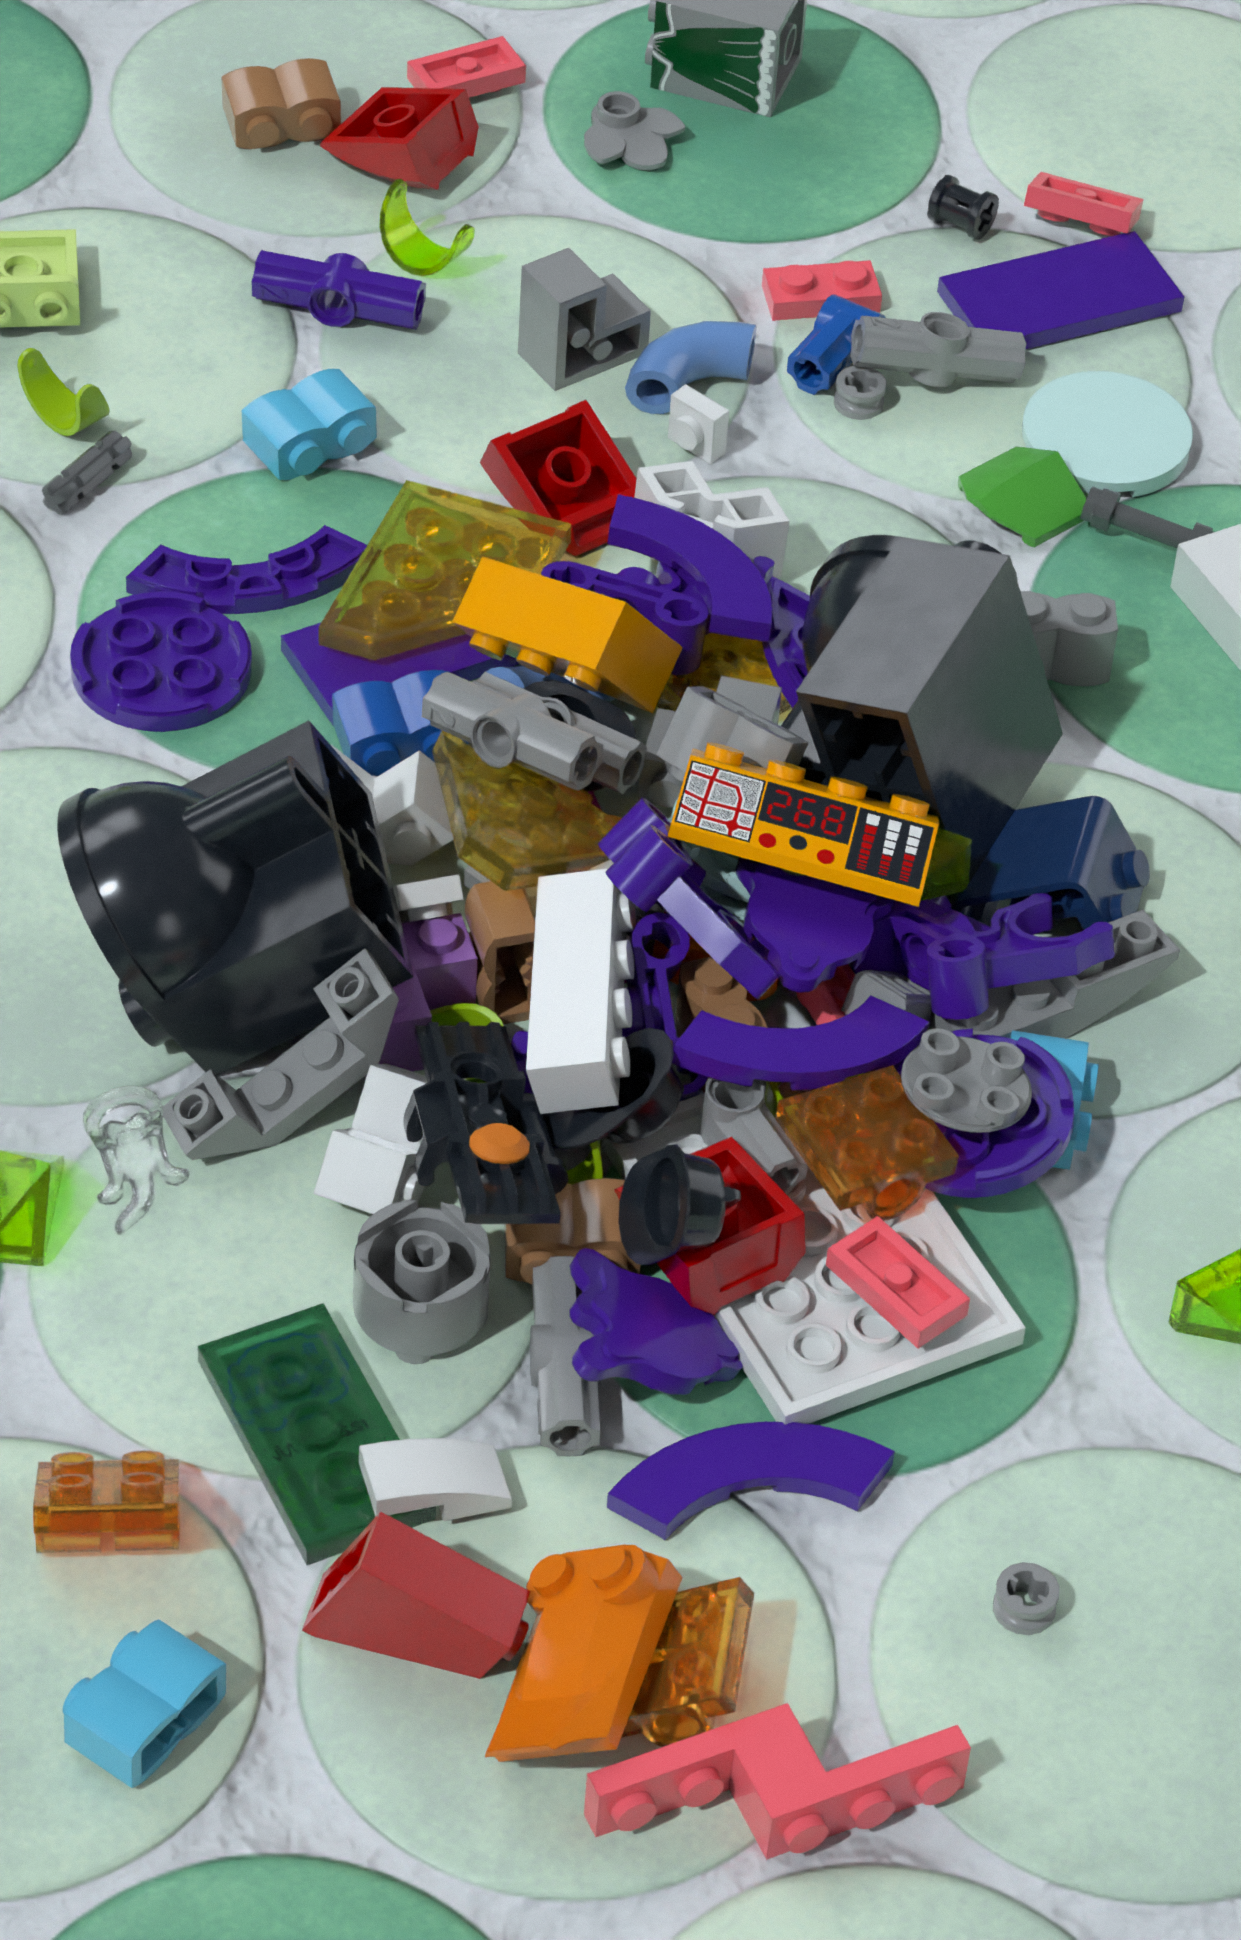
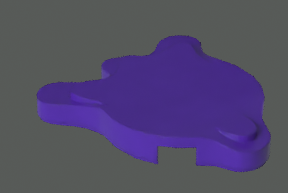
M742 857L738 858L735 869L737 878L750 895L744 914V932L748 943L751 944L757 938L769 950L767 961L781 974L779 977L780 983L795 992L813 991L822 981L832 979L838 966L851 963L853 970H855L865 960L874 931L873 922L889 914L895 901L807 875H790L781 868Z
M588 1248L581 1249L569 1265L571 1276L582 1291V1294L578 1296L569 1310L570 1318L575 1325L594 1335L583 1341L572 1356V1365L577 1374L584 1380L597 1382L608 1378L622 1377L635 1380L651 1389L671 1395H686L693 1390L696 1384L704 1382L706 1386L714 1381L728 1382L733 1380L742 1369L743 1365L737 1356L739 1351L734 1343L729 1340L716 1318L711 1313L691 1307L672 1283L657 1277L629 1272L613 1264L601 1253Z

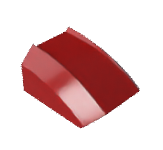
M381 87L321 142L320 147L335 157L385 180L415 188L438 190L439 183L467 156L474 157L479 126L466 89Z
M587 400L567 407L565 412L513 434L508 432L490 440L479 462L508 503L532 528L547 540L574 556L607 543L609 527L618 495L633 498L635 496L637 478Z
M732 1136L690 1154L714 1161L721 1170L725 1186L739 1190L742 1200L726 1210L721 1233L714 1244L708 1247L677 1252L669 1258L656 1262L691 1307L714 1315L721 1307L773 1282H785L806 1253L805 1215L803 1211ZM623 1185L614 1189L619 1200Z

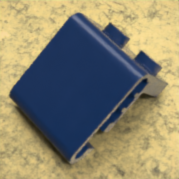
M1086 796L1017 809L1012 814L966 889H957L951 909L991 926V919L996 912L1000 900L1011 899L1010 905L1029 898L1033 894L1044 893L1051 896L1053 921L1077 917L1082 928L1085 930L1093 923H1109L1137 912L1144 886L1148 885L1150 879L1149 863L1144 852L1136 849L1113 805L1105 798Z

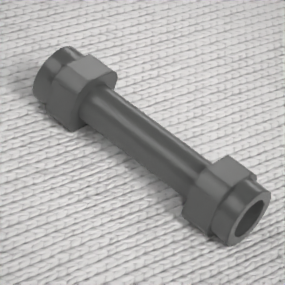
M1096 487L1091 488L1080 519L1090 522L1091 526L1104 531H1108L1112 524L1174 548H1178L1180 543L1215 532L1213 528L1196 522L1192 530L1119 502L1121 494L1106 488L1103 490Z

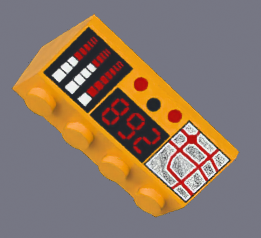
M707 742L705 751L692 749L667 837L919 907L939 826L938 816L927 814L930 804L899 794H893L890 803L866 797L867 786L839 777H831L828 786L805 780L806 769L778 760L770 759L767 769L742 762L743 751L722 744Z

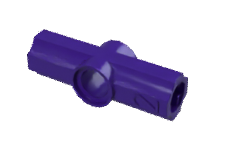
M261 250L255 261V269L251 281L252 297L306 308L315 319L331 327H341L349 324L354 318L417 330L422 319L426 299V283L420 280L369 271L363 261L347 253L330 255L324 262Z

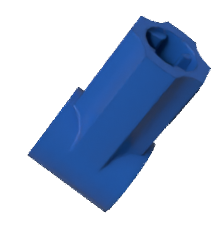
M832 294L822 305L813 331L788 356L787 373L794 378L797 387L807 393L815 395L819 390H828L835 383L837 375L841 370L852 364L850 357L851 334L855 320H860L861 316L886 318L885 315Z

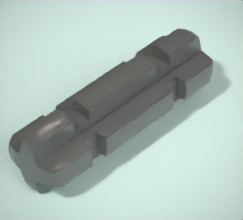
M109 431L95 443L96 445L87 449L62 470L60 475H56L42 488L44 505L48 509L52 508L58 514H66L79 502V499L86 497L114 473L113 470H118L132 457L130 449L132 443L127 436L122 437L117 431Z

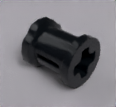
M947 174L938 181L932 191L928 202L927 216L934 222L940 223L946 220L967 229L969 237L980 240L987 234L995 220L999 207V198L992 192L986 191L980 194L959 185L958 178Z

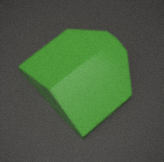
M1015 446L958 477V488L964 492L969 502L979 508L990 519L1022 535V541L1028 546L1036 547L1085 521L1080 519L1086 496L1058 451Z

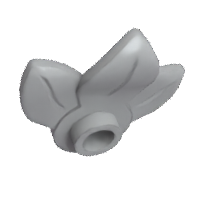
M621 91L609 92L599 98L597 105L592 110V126L584 134V146L588 155L598 163H608L621 157L632 168L656 170L663 167L667 161L668 152L664 139L684 132L685 124L674 113L666 109L641 108L639 100L632 94Z

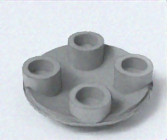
M935 1028L923 1033L920 1045L908 1054L901 1071L902 1086L911 1103L935 1122L961 1131L992 1132L1007 1128L1025 1115L1032 1098L1031 1084L1026 1072L1023 1070L1024 1054L1018 1047L1008 1042L989 1044L973 1038L958 1037L946 1029Z

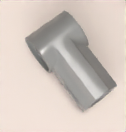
M709 1077L706 1082L700 1130L704 1143L709 1146L732 1136L786 1195H789L792 1189L806 1178L808 1163L764 1104L765 1088L762 1081L754 1079L752 1086L749 1087Z

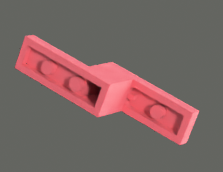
M786 1703L587 1773L584 1816L595 1837H599L618 1829L621 1831L638 1829L650 1822L655 1816L683 1806L699 1807L717 1798L722 1792L729 1790L767 1860L789 1851L792 1853L807 1852L820 1845L830 1836L855 1827L859 1829L873 1828L886 1821L896 1812L921 1803L935 1805L949 1799L958 1790L964 1788L971 1747L959 1726L955 1725L826 1772L789 1704Z

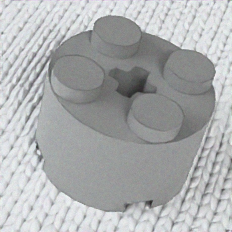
M403 1200L390 1204L369 1217L362 1225L358 1235L353 1269L354 1313L358 1324L367 1336L380 1346L396 1352L399 1359L410 1364H423L431 1360L434 1355L457 1349L471 1340L486 1324L488 1318L491 1259L488 1236L481 1224L465 1223L462 1209L455 1205L441 1202L440 1209L418 1207V1200Z

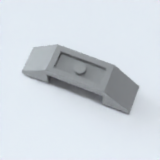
M366 948L313 988L330 1017L237 1090L210 1069L159 1109L188 1158L196 1160L276 1146L366 1076L370 1065L379 1064L399 997L372 954Z

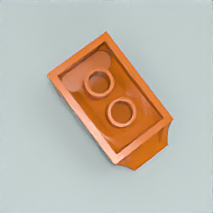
M624 1544L553 1554L542 1559L533 1568L526 1585V1589L531 1591L527 1603L537 1615L485 1757H495L498 1762L616 1750L618 1748L683 1578L669 1559L643 1551L636 1545Z

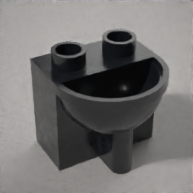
M868 535L850 539L840 544L829 554L812 581L810 601L805 613L802 632L803 659L807 676L796 691L798 701L781 726L809 743L798 765L806 769L805 780L828 786L831 777H839L867 786L866 797L890 803L892 795L899 794L930 804L927 814L938 816L939 826L925 881L965 890L1063 735L1044 672V664L1039 655L1019 588L1017 574L1010 555L1002 554L990 545L978 541L966 540L953 546L892 535Z
M309 720L183 786L166 782L139 781L122 783L102 790L87 788L63 801L59 808L57 818L58 840L72 891L95 941L119 978V994L130 1022L141 1038L152 1047H157L174 1039L205 1072L211 1069L219 1075L327 1020L330 1015L313 988L366 948L372 954L392 988L414 977L372 793Z

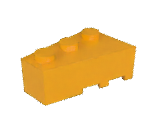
M483 556L452 623L472 637L469 646L488 657L502 660L504 654L516 658V661L522 666L545 676L554 673L584 689L601 692L650 713L654 712L683 648L627 602Z

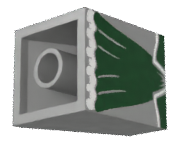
M650 0L648 21L654 22V33L648 41L645 53V64L652 66L650 88L771 117L802 59L807 0Z

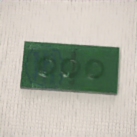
M324 1303L197 1346L198 1362L306 1565L308 1566L343 1553L375 1518L359 1465V1446L400 1439ZM436 1506L388 1516L413 1528L435 1520Z

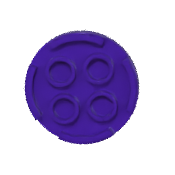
M166 591L139 593L116 600V607L102 613L90 623H82L71 644V677L77 694L82 701L106 720L127 728L142 731L168 732L185 730L203 725L220 717L241 699L246 692L251 678V643L239 621H231L220 612L205 606L204 598Z
M973 1028L950 1031L958 1037L973 1038L989 1044L1008 1042L1018 1047L1024 1054L1023 1070L1029 1078L1032 1089L1029 1108L1025 1115L1015 1124L997 1131H961L944 1126L928 1118L911 1103L903 1089L901 1071L906 1058L889 1069V1077L883 1085L877 1109H875L880 1144L890 1162L899 1172L912 1182L928 1190L963 1198L991 1197L1005 1194L1024 1187L1044 1175L1056 1164L1069 1144L1074 1128L1075 1116L1073 1091L1070 1081L1060 1063L1048 1051L1023 1036L1017 1041L995 1035L973 1034Z

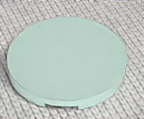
M1108 371L1073 373L1045 384L1028 401L1022 422V435L1026 448L1058 451L1084 495H1088L1092 487L1101 490L1106 488L1114 492L1129 491L1132 497L1146 495L1164 488L1177 479L1185 469L1189 460L1193 439V429L1189 416L1172 395L1141 378Z

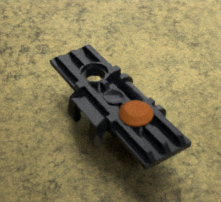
M438 1022L415 1025L414 1034L427 1083L413 1090L404 1113L403 1123L408 1141L418 1142L423 1137L415 1157V1172L418 1183L422 1186L431 1185L434 1182L435 1168L443 1162H449L465 1223L560 1224L561 1212L555 1194L561 1192L566 1187L568 1172L563 1161L555 1156L545 1122L549 1120V1113L540 1114L534 1094L524 1093L526 1077L524 1071L518 1070L506 1026H500V1022H490L486 1026H470L469 1022H459L456 1026H439ZM476 1078L486 1081V1083L470 1082L464 1079Z

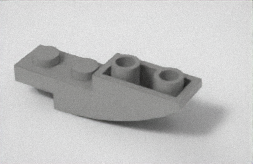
M1140 910L1109 922L1113 926L1114 958L1097 963L1078 975L989 988V1006L982 1014L969 1019L954 1020L939 1017L932 1012L929 1025L933 1029L940 1028L948 1031L973 1028V1034L995 1035L1011 1038L1012 1030L1066 1039L1099 1020L1152 982L1178 959L1180 949L1144 910Z

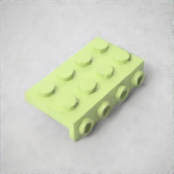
M76 229L0 231V328L80 325Z

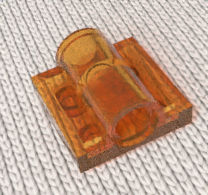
M893 1065L778 1101L775 1120L839 1211L861 1204L871 1219L878 1216L883 1221L890 1220L902 1215L917 1203L925 1190L926 1183L955 1174L959 1155L935 1122L911 1103L903 1089L901 1076Z
M143 1450L126 1453L122 1456V1460L94 1461V1457L88 1453L66 1452L54 1455L51 1458V1462H38L33 1502V1528L36 1540V1553L101 1552L102 1532H114L115 1552L180 1550L179 1459H165L164 1455L160 1452Z
M741 1577L677 1592L621 1738L642 1733L652 1743L664 1747L714 1729L716 1716L736 1711L755 1594Z

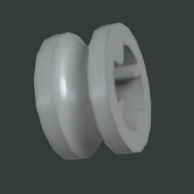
M850 366L841 370L836 379L837 390L834 396L836 410L848 418L857 420L871 419L879 415L883 410V395L886 390L884 375L876 369Z
M1022 1562L1010 1565L1001 1572L996 1583L993 1612L997 1621L1005 1629L1016 1634L1032 1635L1041 1633L1051 1625L1055 1618L1056 1605L1059 1600V1584L1055 1576L1048 1569L1035 1563ZM1016 1592H1028L1030 1600L1037 1602V1604L1033 1606L1024 1605L1021 1596L1015 1595Z

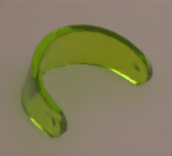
M399 178L389 187L382 204L379 223L382 242L393 262L402 270L413 275H432L442 270L467 251L474 239L475 228L470 224H465L461 227L453 240L451 248H445L432 242L413 221L406 201L407 182Z

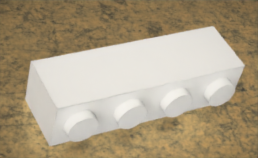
M607 869L538 877L526 1072L540 1114L619 1105L620 1078L629 1077L630 1075L629 1049L625 1037H622V1028L632 1026L631 1000L628 989L624 988V980L634 978L633 951L630 941L626 940V932H632L636 927L635 904L607 877L605 873Z

